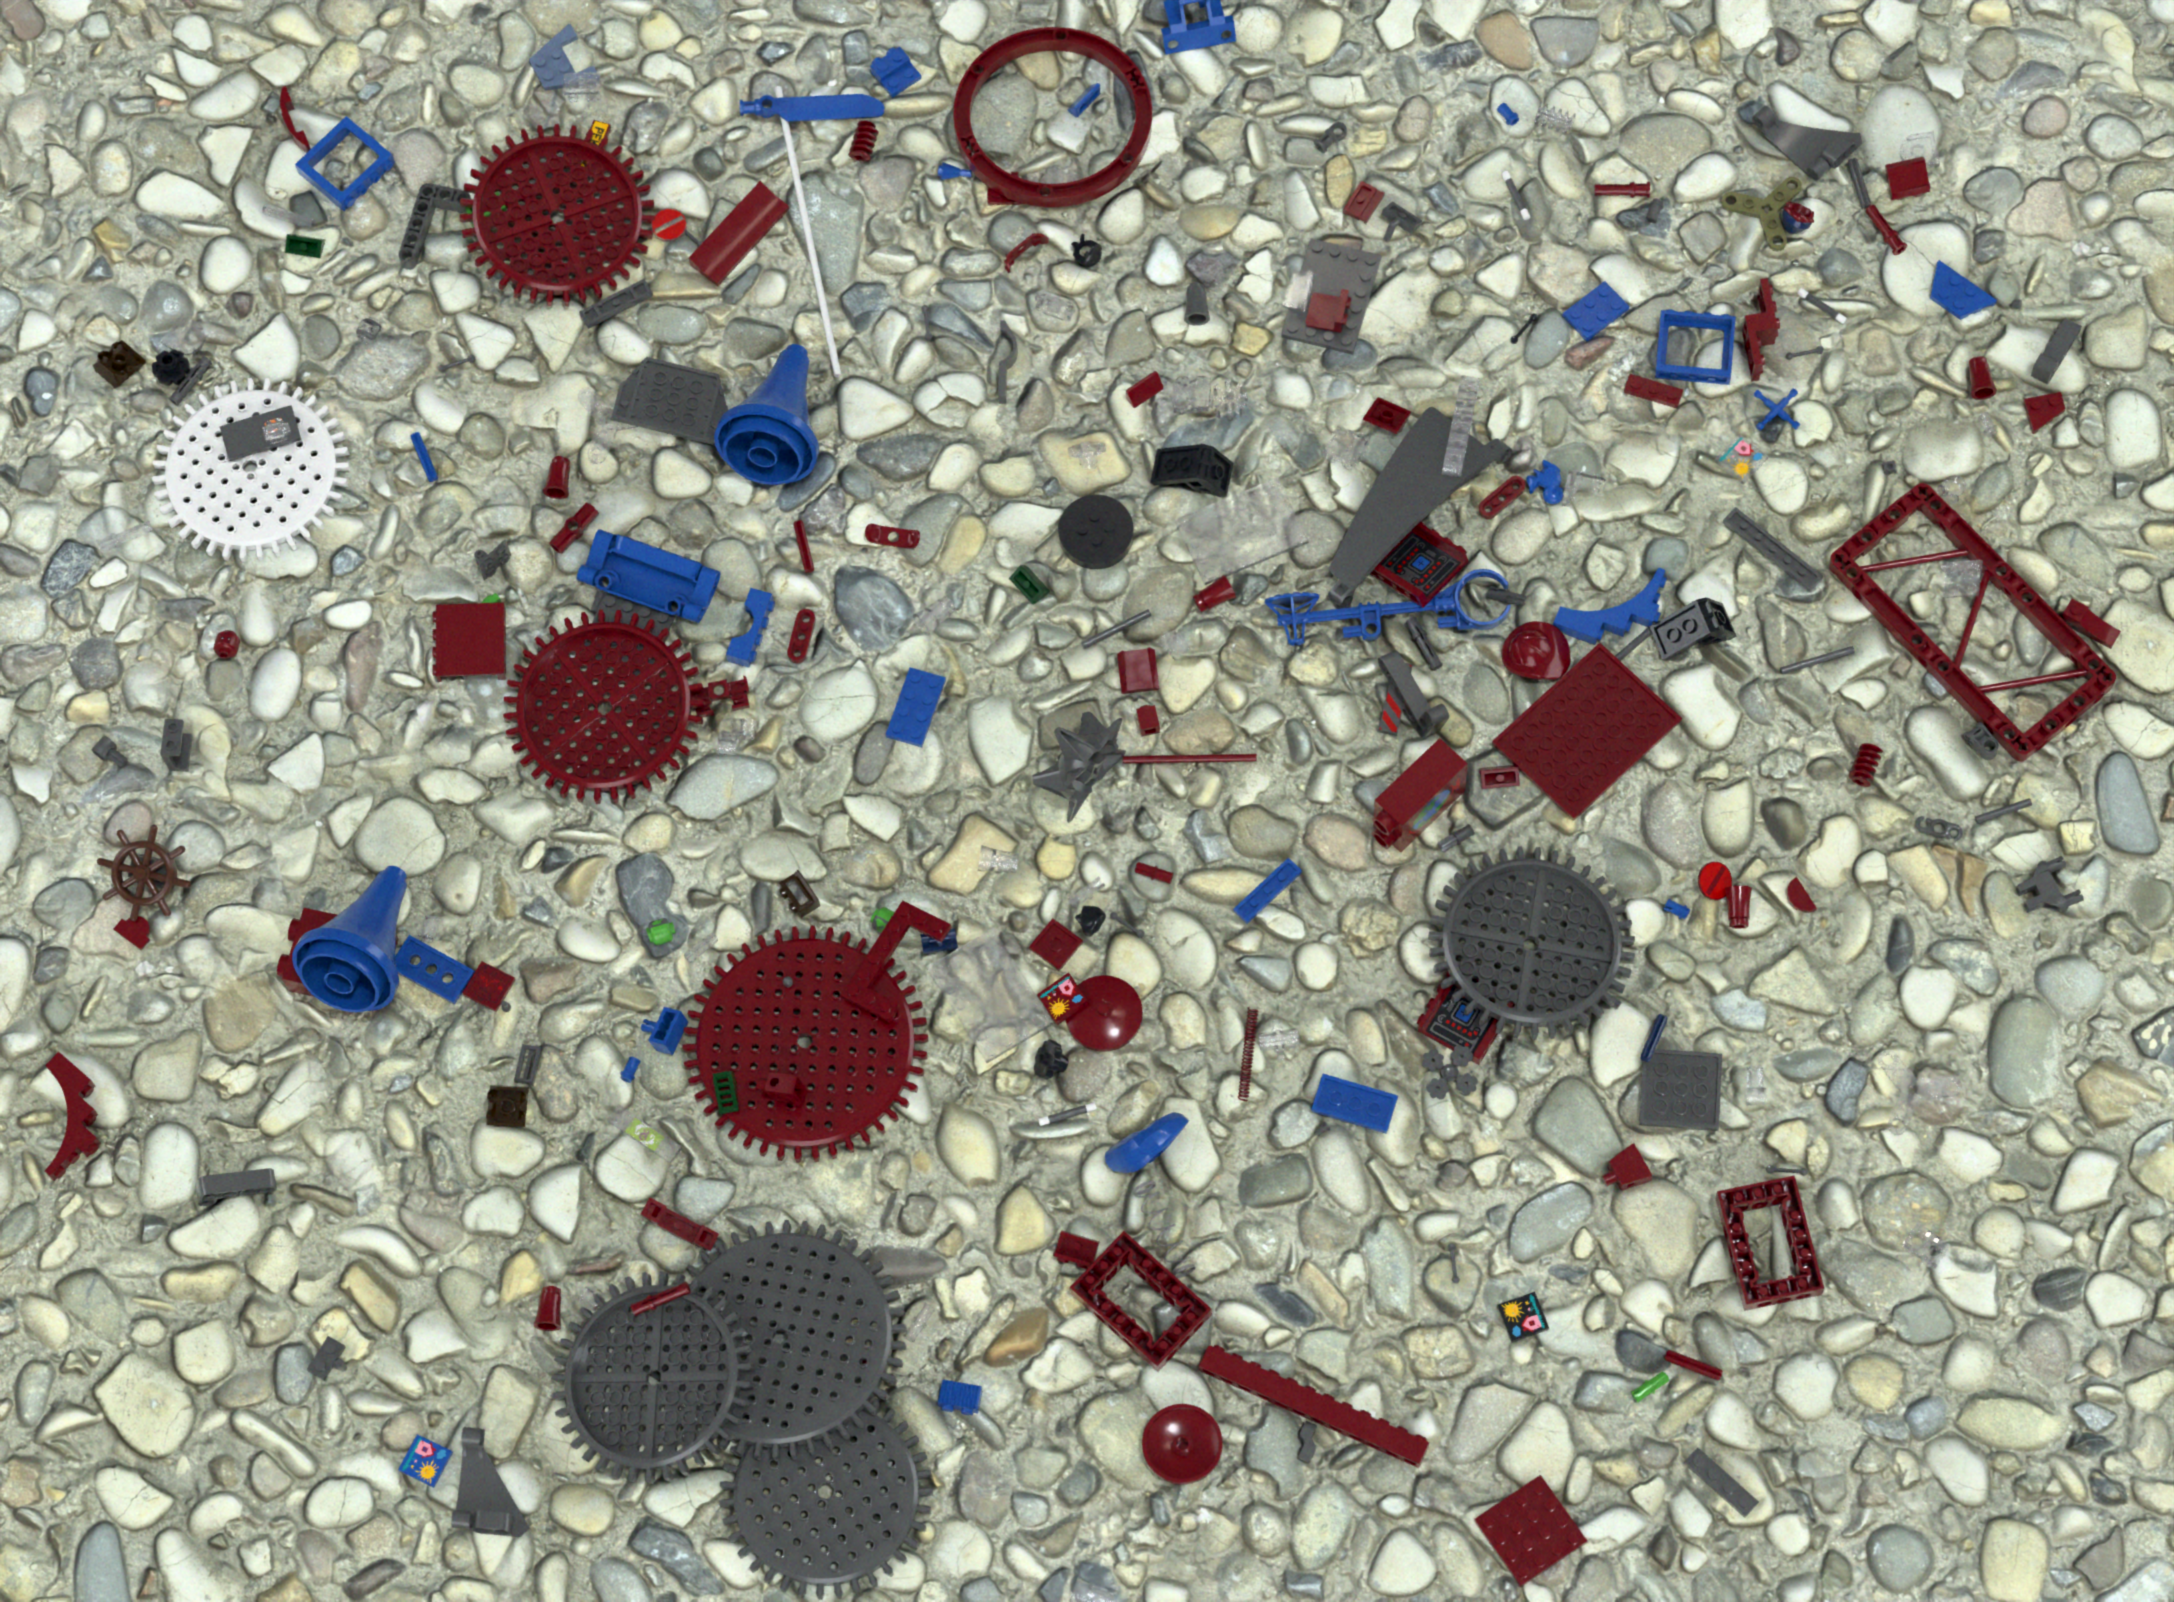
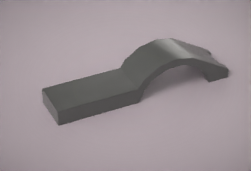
M1000 320L1001 338L1008 340L1013 346L1011 354L1006 359L999 361L998 400L999 404H1006L1007 370L1016 362L1018 348L1016 337L1005 320Z

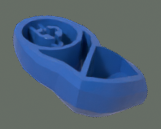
M1176 1112L1156 1119L1145 1129L1129 1134L1109 1148L1105 1153L1106 1164L1111 1170L1119 1173H1131L1142 1169L1148 1163L1153 1162L1169 1147L1188 1124L1189 1120L1183 1114Z

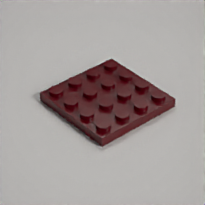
M1541 1475L1474 1519L1476 1525L1520 1587L1587 1543V1539Z

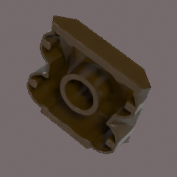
M123 340L113 343L109 351L99 352L97 362L93 364L95 372L101 375L115 389L142 367L146 361Z
M490 1085V1090L487 1093L489 1103L488 1111L486 1112V1125L525 1127L529 1087Z

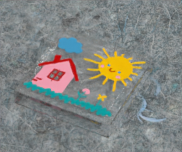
M1739 434L1715 459V463L1744 485L1766 462L1768 456Z

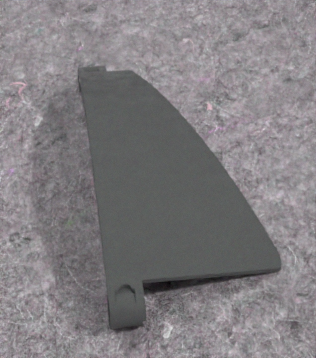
M1429 407L1426 409L1383 468L1347 530L1329 567L1330 573L1339 579L1328 593L1330 600L1341 608H1347L1353 600V595L1358 585L1366 579L1384 557L1420 521L1493 461H1507L1512 454V449L1498 438L1484 445L1436 408Z

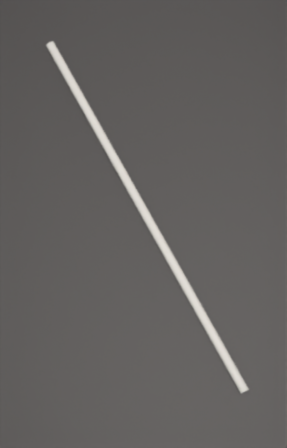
M776 86L774 88L776 98H783L781 86ZM781 118L834 377H840L841 370L789 121Z

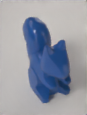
M1543 460V470L1533 469L1535 476L1528 475L1526 478L1529 493L1532 494L1541 486L1545 488L1543 491L1544 501L1549 504H1557L1562 501L1564 496L1563 488L1559 487L1561 484V470L1556 465Z

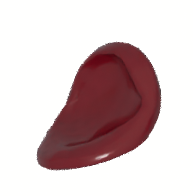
M1532 621L1520 625L1508 635L1501 651L1502 662L1507 670L1513 674L1532 679H1558L1567 672L1571 663L1570 648L1566 637L1557 627L1546 622Z

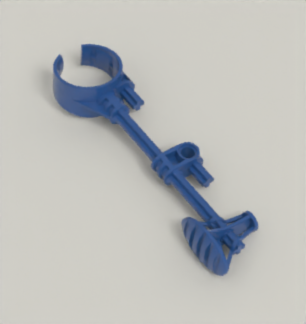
M1476 569L1467 573L1460 581L1436 594L1424 608L1413 601L1380 604L1376 601V604L1367 602V605L1359 603L1357 607L1310 612L1320 598L1317 593H1284L1283 595L1278 594L1265 599V604L1277 614L1278 626H1284L1288 644L1291 646H1300L1305 643L1306 623L1358 618L1361 620V625L1343 627L1344 638L1363 636V640L1374 641L1381 635L1380 618L1383 615L1431 610L1438 614V611L1447 613V610H1452V612H1456V616L1437 617L1438 629L1457 627L1458 630H1489L1499 626L1507 618L1511 610V605H1506L1502 615L1495 620L1479 622L1468 617L1461 609V590L1465 584L1473 579L1480 577L1492 578L1498 581L1504 589H1508L1509 584L1506 579L1499 573L1489 569ZM1307 602L1294 609V604ZM1312 603L1306 612H1295ZM1291 604L1292 609L1279 605ZM1274 607L1287 610L1292 613L1281 615ZM1297 624H1302V639H1297ZM1287 625L1293 626L1295 639H1290ZM1369 626H1375L1377 631L1370 634L1366 629Z

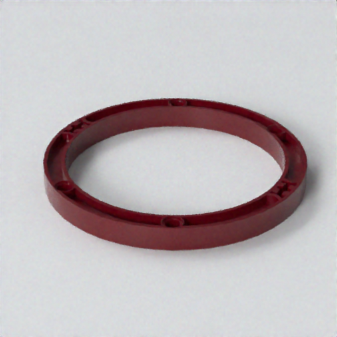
M1043 27L1025 30L1010 35L987 48L965 72L959 83L954 101L955 138L959 151L969 169L979 180L996 193L1031 206L1066 207L1078 205L1097 199L1112 191L1124 182L1137 168L1147 150L1151 137V96L1148 85L1136 64L1111 42L1089 32L1072 28ZM1066 51L1089 57L1110 69L1128 90L1135 108L1134 129L1123 151L1113 162L1099 172L1068 183L1045 184L1032 182L1016 177L998 167L987 157L977 143L970 120L972 106L980 88L996 70L1006 63L1035 52Z

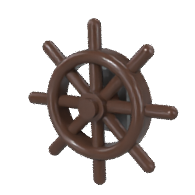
M155 824L151 825L147 840L130 843L123 830H118L117 836L124 847L116 854L113 861L104 858L97 859L98 865L111 868V879L114 885L112 889L102 895V898L109 900L119 894L124 900L133 904L130 915L131 921L138 919L140 906L156 903L165 916H170L171 910L164 899L169 896L175 885L184 888L191 886L190 881L177 878V866L174 858L185 852V847L179 846L169 852L163 845L155 842L158 830ZM145 848L144 855L137 854L135 850ZM153 851L157 853L161 858L159 859L152 857ZM129 855L131 858V864H123L126 857ZM122 871L128 873L129 878L125 881L122 878ZM137 882L136 892L133 894L129 891L128 887ZM145 884L153 895L152 897H143Z

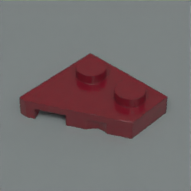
M2061 392L2026 398L2023 401L2032 434L2037 433L2041 427L2049 424L2053 418L2061 415L2066 409Z

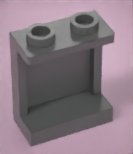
M182 719L164 720L160 755L169 771H189L193 736L190 733H183L184 721Z

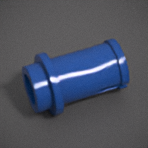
M1506 103L1498 106L1497 112L1504 117L1508 125L1513 126L1519 121L1518 114L1514 113Z
M1668 899L1664 907L1665 911L1678 916L1680 920L1682 918L1686 919L1690 912L1687 905L1682 906L1671 899Z
M629 1057L624 1071L620 1073V1078L625 1082L631 1083L635 1079L634 1074L641 1061L635 1057Z

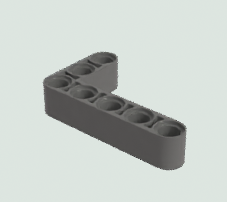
M431 183L423 184L420 187L398 254L404 269L411 270L417 266L435 209L440 208L466 213L465 207L460 206V199H471L468 192Z
M1397 650L1378 658V664L1419 736L1424 739L1440 731L1449 719V713L1445 705L1441 703L1433 708L1429 706Z

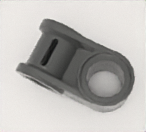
M1978 722L1974 729L1963 734L1967 743L1983 759L1992 760L1996 757L1999 743L1981 722ZM1989 746L1992 747L1994 750L1989 751L1985 749V747Z

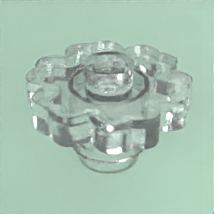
M1085 441L1068 448L1069 457L1079 458V463L1082 465L1083 470L1096 468L1098 463L1097 455L1106 452L1105 442Z

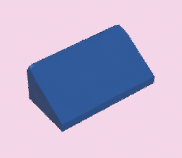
M1100 84L1091 85L1067 109L1068 112L1076 118L1079 117L1101 94Z

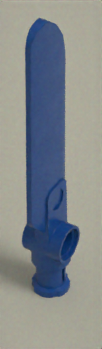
M864 94L773 98L770 95H764L754 101L739 100L740 116L755 114L756 116L761 115L764 118H771L774 115H779L789 122L881 117L884 114V104L878 99ZM765 105H770L771 107H770V108H764L763 106H765Z

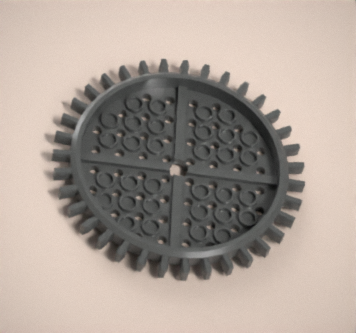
M1518 846L1516 852L1517 859L1508 860L1507 853L1503 848L1499 851L1500 863L1494 865L1490 857L1484 854L1482 862L1486 868L1481 871L1472 862H1469L1467 870L1472 875L1469 880H1466L1458 872L1454 875V881L1461 886L1458 891L1448 885L1444 886L1443 893L1451 897L1452 901L1449 904L1437 899L1435 903V908L1447 913L1445 917L1431 915L1430 923L1443 926L1442 932L1429 931L1428 940L1442 941V947L1430 948L1429 957H1444V962L1434 965L1433 968L1434 973L1446 970L1449 972L1450 977L1442 980L1441 988H1448L1455 984L1458 991L1452 995V1003L1459 1001L1465 996L1470 1001L1464 1010L1466 1016L1472 1013L1476 1007L1483 1012L1480 1016L1479 1025L1483 1026L1487 1022L1488 1017L1491 1016L1499 1020L1496 1024V1033H1500L1503 1030L1504 1023L1506 1022L1514 1025V1038H1518L1521 1033V1026L1531 1027L1530 1035L1532 1040L1537 1039L1538 1027H1547L1550 1039H1554L1556 1035L1555 1025L1563 1024L1567 1034L1571 1035L1574 1030L1571 1020L1578 1018L1581 1025L1587 1028L1590 1023L1585 1015L1587 1011L1591 1010L1599 1019L1603 1017L1604 1011L1597 1005L1600 1000H1603L1611 1007L1615 1005L1616 999L1608 994L1607 991L1609 988H1612L1617 992L1623 993L1625 985L1614 980L1616 974L1626 978L1630 977L1632 970L1619 966L1620 960L1633 962L1635 953L1621 951L1622 945H1634L1635 937L1621 936L1620 930L1629 929L1632 925L1631 920L1618 922L1616 915L1625 912L1626 906L1621 904L1613 908L1608 901L1616 897L1617 891L1613 889L1603 895L1599 888L1604 884L1605 877L1601 876L1594 883H1591L1586 878L1591 870L1590 865L1584 867L1579 874L1572 870L1575 864L1574 856H1571L1567 861V865L1563 866L1556 863L1559 857L1557 850H1554L1551 854L1550 861L1540 860V847L1535 848L1533 859H1524L1523 848ZM1509 878H1513L1515 881L1510 882ZM1528 882H1533L1534 885L1530 886ZM1547 885H1551L1553 889H1548ZM1566 889H1571L1572 892L1568 893ZM1490 891L1493 893V895L1489 896L1486 892ZM1506 895H1510L1512 899H1507ZM1525 899H1530L1531 902L1527 903ZM1547 902L1550 904V906L1547 907L1544 905V903ZM1469 905L1471 909H1466L1464 906ZM1567 906L1569 910H1564L1563 907ZM1484 909H1489L1490 912L1485 913ZM1582 910H1587L1589 913L1584 914ZM1506 912L1509 916L1505 917L1503 913ZM1526 916L1528 920H1523L1522 917ZM1541 920H1546L1548 923L1543 924ZM1465 922L1468 924V926L1464 927L1461 923ZM1564 923L1567 927L1563 928L1560 924ZM1485 926L1487 930H1482L1481 927ZM1584 927L1586 930L1581 931L1579 928ZM1500 930H1505L1506 934L1500 933ZM1598 931H1604L1605 934L1601 935ZM1522 933V934H1524L1526 937L1522 938V937L1519 936V934ZM1543 937L1545 940L1540 941L1538 938ZM1527 939L1535 940L1538 945L1537 950L1524 949V942ZM1463 940L1465 944H1460L1458 941ZM1557 941H1562L1564 944L1559 945ZM1478 944H1483L1484 947L1480 948ZM1580 944L1583 948L1579 949L1576 945ZM1501 947L1503 951H1498L1497 948ZM1596 948H1600L1602 952H1597ZM1516 951H1521L1523 954L1518 955ZM1535 955H1541L1542 958L1538 959ZM1459 957L1462 961L1458 962L1455 958ZM1559 958L1561 962H1556L1554 959ZM1475 961L1481 962V965H1476ZM1574 962H1579L1580 966H1575ZM1494 965H1499L1501 968L1496 969ZM1596 965L1599 967V969L1595 970L1593 966ZM1517 968L1520 972L1516 973L1513 969ZM1537 972L1539 976H1534L1532 973ZM1552 976H1557L1558 980L1552 979ZM1475 978L1478 980V982L1474 983L1472 979ZM1575 979L1578 983L1574 984L1571 980ZM1495 982L1498 986L1494 987L1491 983ZM1590 983H1595L1597 987H1592ZM1515 986L1517 989L1512 990L1510 987ZM1530 990H1535L1536 993L1532 994ZM1553 993L1555 994V997L1552 998L1549 996V994ZM1568 997H1573L1575 1000L1570 1001ZM1512 1002L1514 1007L1510 1008L1507 1004ZM1531 1007L1533 1011L1530 1012L1527 1008Z
M660 1271L658 1285L651 1284L652 1278L647 1272L642 1273L643 1287L636 1288L633 1278L629 1276L625 1277L626 1292L620 1294L619 1289L615 1285H608L613 1298L605 1302L604 1298L595 1294L593 1298L600 1308L594 1313L587 1308L581 1307L582 1315L587 1317L588 1320L583 1327L574 1322L569 1323L570 1328L578 1332V1335L574 1342L561 1338L560 1343L567 1348H571L568 1358L555 1356L554 1361L561 1365H566L565 1374H554L551 1378L559 1383L565 1382V1390L552 1393V1398L556 1400L566 1399L567 1407L555 1411V1415L560 1418L570 1415L572 1419L571 1423L561 1428L562 1432L570 1434L577 1429L580 1434L572 1441L571 1447L578 1449L587 1442L590 1447L584 1453L582 1459L589 1462L598 1452L602 1457L596 1469L604 1472L611 1460L615 1462L611 1476L617 1479L622 1475L624 1466L630 1467L628 1481L633 1483L637 1482L639 1469H646V1482L653 1484L655 1482V1469L662 1468L663 1478L667 1481H672L671 1466L678 1464L680 1472L684 1475H689L686 1460L694 1457L698 1465L705 1466V1460L700 1452L708 1447L709 1451L718 1455L720 1450L713 1443L714 1439L719 1434L722 1438L729 1441L733 1438L728 1431L724 1430L728 1420L740 1425L743 1422L739 1416L732 1414L736 1404L742 1407H749L750 1405L744 1398H738L740 1388H754L753 1383L747 1380L741 1381L742 1371L755 1370V1365L752 1363H741L740 1356L752 1352L753 1347L750 1345L738 1347L737 1339L747 1335L748 1331L744 1327L732 1331L730 1325L736 1322L740 1315L734 1311L724 1318L721 1312L730 1302L722 1298L715 1306L711 1305L710 1301L717 1292L712 1287H709L701 1298L697 1296V1292L702 1282L694 1278L690 1286V1294L660 1305L652 1313H649L648 1310L635 1316L634 1313L630 1312L632 1303L634 1304L646 1299V1296L650 1294L653 1296L674 1287L667 1286L668 1273ZM678 1273L674 1286L684 1283L686 1276ZM672 1306V1311L668 1313V1308ZM691 1306V1311L687 1312V1307ZM708 1325V1331L704 1332V1327ZM652 1326V1331L648 1333V1328ZM671 1326V1331L667 1332V1327ZM690 1326V1330L685 1332V1328ZM615 1327V1331L611 1333V1328ZM634 1327V1331L629 1333V1329ZM688 1345V1351L684 1352V1347ZM707 1345V1350L703 1352V1347ZM723 1345H726L725 1351L721 1350ZM632 1346V1351L628 1353V1348ZM648 1346H651L650 1352H646ZM670 1346V1350L665 1352V1348ZM595 1347V1351L591 1353V1348ZM610 1347H614L612 1353H609ZM668 1365V1371L664 1372V1367ZM687 1365V1370L683 1372V1367ZM703 1365H706L705 1371H701ZM725 1365V1369L720 1371V1367ZM593 1366V1367H594L593 1372H592V1373H589L590 1367ZM612 1366V1371L608 1373V1368ZM628 1366H631L630 1372H626ZM650 1366V1370L645 1372V1368ZM654 1371L661 1372V1383L659 1385H651L649 1383V1375L653 1374ZM648 1385V1391L644 1392V1387ZM667 1385V1390L663 1392L662 1388ZM686 1385V1390L682 1392V1386ZM705 1385V1389L700 1391V1387ZM720 1385H724L722 1391H719ZM592 1386V1391L588 1393V1388ZM608 1386H611L610 1392H606ZM630 1386V1390L625 1392V1388ZM628 1405V1410L624 1412V1407ZM647 1405V1410L643 1412V1406ZM666 1405L665 1411L662 1412L661 1407ZM684 1405L685 1409L680 1411V1407ZM700 1405L704 1406L702 1411H699ZM588 1406H591L590 1412H586ZM609 1406V1411L605 1412V1408ZM608 1425V1430L604 1432V1427ZM626 1425L627 1430L623 1432L622 1428ZM645 1425L646 1429L642 1432L641 1427ZM664 1425L665 1429L660 1432V1427ZM680 1425L684 1426L682 1431H679ZM699 1425H702L701 1431L697 1430ZM625 1445V1451L621 1452V1447ZM644 1445V1450L640 1452V1447ZM663 1445V1450L659 1452V1446ZM682 1445V1449L677 1450V1447Z
M875 1398L871 1404L878 1410L880 1402ZM793 1404L787 1406V1409L793 1408ZM808 1408L806 1413H811L813 1409ZM892 1408L886 1412L883 1418L863 1409L858 1416L862 1418L865 1427L861 1429L851 1420L844 1426L849 1432V1439L843 1438L839 1430L829 1435L833 1440V1448L831 1449L825 1445L824 1438L813 1441L816 1447V1455L813 1456L805 1444L797 1445L798 1458L795 1460L788 1456L790 1447H780L779 1461H776L778 1465L777 1467H771V1463L774 1462L771 1453L772 1447L762 1451L761 1459L756 1460L754 1457L755 1446L749 1444L738 1466L724 1463V1470L729 1473H735L736 1476L734 1482H720L721 1489L734 1490L732 1499L719 1500L721 1507H734L735 1515L722 1519L724 1526L734 1523L739 1524L740 1530L732 1533L728 1538L731 1543L745 1538L748 1545L740 1549L737 1554L740 1559L746 1557L751 1552L756 1554L758 1558L749 1567L753 1573L762 1564H766L770 1568L764 1577L765 1583L769 1584L778 1573L785 1577L780 1588L784 1593L789 1589L790 1583L793 1580L800 1583L798 1595L801 1598H804L807 1586L814 1585L817 1586L816 1594L818 1600H823L824 1586L834 1585V1593L837 1599H842L841 1584L851 1582L853 1591L858 1595L860 1594L858 1579L867 1576L870 1584L875 1588L878 1586V1582L873 1572L880 1567L889 1577L894 1575L892 1567L887 1564L893 1556L903 1564L908 1562L906 1556L899 1549L903 1543H906L911 1548H918V1542L908 1537L912 1528L920 1532H926V1525L915 1521L917 1513L931 1514V1507L919 1505L918 1503L919 1496H932L933 1489L929 1487L919 1488L918 1480L930 1478L932 1474L931 1470L916 1471L915 1464L926 1460L927 1455L925 1452H921L911 1456L908 1449L917 1445L920 1442L919 1438L916 1435L905 1442L902 1440L900 1434L906 1431L909 1425L904 1421L893 1429L888 1424L895 1416V1410ZM783 1423L781 1427L786 1428L788 1423ZM869 1427L875 1428L874 1432L872 1433L868 1432L867 1430ZM852 1437H857L858 1440L857 1442L852 1443L850 1442V1439ZM880 1443L885 1445L883 1449H878ZM731 1446V1453L735 1456H738L736 1453V1447ZM835 1447L840 1448V1451L838 1453L833 1452V1449ZM862 1454L868 1455L865 1460L860 1458ZM819 1457L823 1459L820 1464L815 1462ZM890 1460L895 1461V1464L893 1466L888 1465V1462ZM845 1464L850 1465V1468L848 1470L843 1469V1466ZM800 1468L805 1469V1472L803 1474L798 1473V1470ZM873 1470L878 1472L874 1477L870 1475ZM755 1472L761 1473L758 1478L753 1477ZM828 1474L833 1476L831 1480L825 1479ZM900 1477L905 1478V1481L903 1483L898 1482V1479ZM783 1478L788 1479L786 1484H781ZM855 1481L860 1482V1485L858 1487L853 1486V1483ZM826 1484L833 1488V1495L828 1499L821 1498L818 1495V1489ZM810 1485H815L813 1491L808 1490ZM883 1487L888 1489L886 1493L880 1492ZM765 1489L771 1490L768 1495L763 1494ZM838 1491L843 1492L841 1497H836ZM793 1495L798 1496V1499L796 1501L791 1500V1497ZM865 1498L871 1499L868 1504L863 1503ZM748 1499L753 1500V1503L751 1505L746 1504V1501ZM820 1502L826 1503L823 1508L818 1507ZM896 1504L898 1508L897 1510H891V1506ZM776 1505L781 1507L777 1512L773 1510ZM848 1508L853 1509V1512L851 1514L846 1513V1510ZM807 1512L808 1516L802 1518L801 1513ZM875 1515L881 1516L880 1520L875 1521L873 1517ZM762 1516L763 1520L761 1522H757L756 1517ZM831 1518L836 1520L833 1525L828 1523ZM789 1522L791 1524L790 1527L785 1529L783 1527L784 1523ZM858 1525L863 1526V1529L861 1531L856 1530V1527ZM817 1529L818 1533L812 1535L811 1530ZM885 1532H890V1537L885 1538L883 1536ZM772 1533L773 1537L771 1539H767L766 1534ZM841 1535H844L846 1537L845 1541L840 1542L838 1540V1538ZM799 1539L801 1543L797 1546L794 1545V1540ZM872 1542L873 1547L867 1548L866 1544ZM823 1546L828 1547V1550L826 1552L821 1551V1548ZM782 1550L783 1554L781 1556H777L776 1551ZM854 1552L856 1554L855 1558L850 1559L848 1557L849 1554ZM806 1556L811 1558L808 1563L803 1561ZM837 1563L838 1568L832 1569L831 1565Z

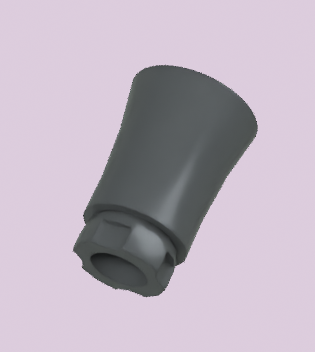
M1197 282L1191 283L1187 287L1184 321L1189 325H1204L1210 320L1205 285Z

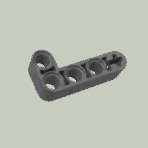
M2064 318L2044 353H2041L2037 358L2031 376L2048 385L2077 338L2082 326Z
M270 1168L206 1175L198 1178L196 1183L199 1206L213 1205L218 1198L269 1193L277 1189L274 1169Z

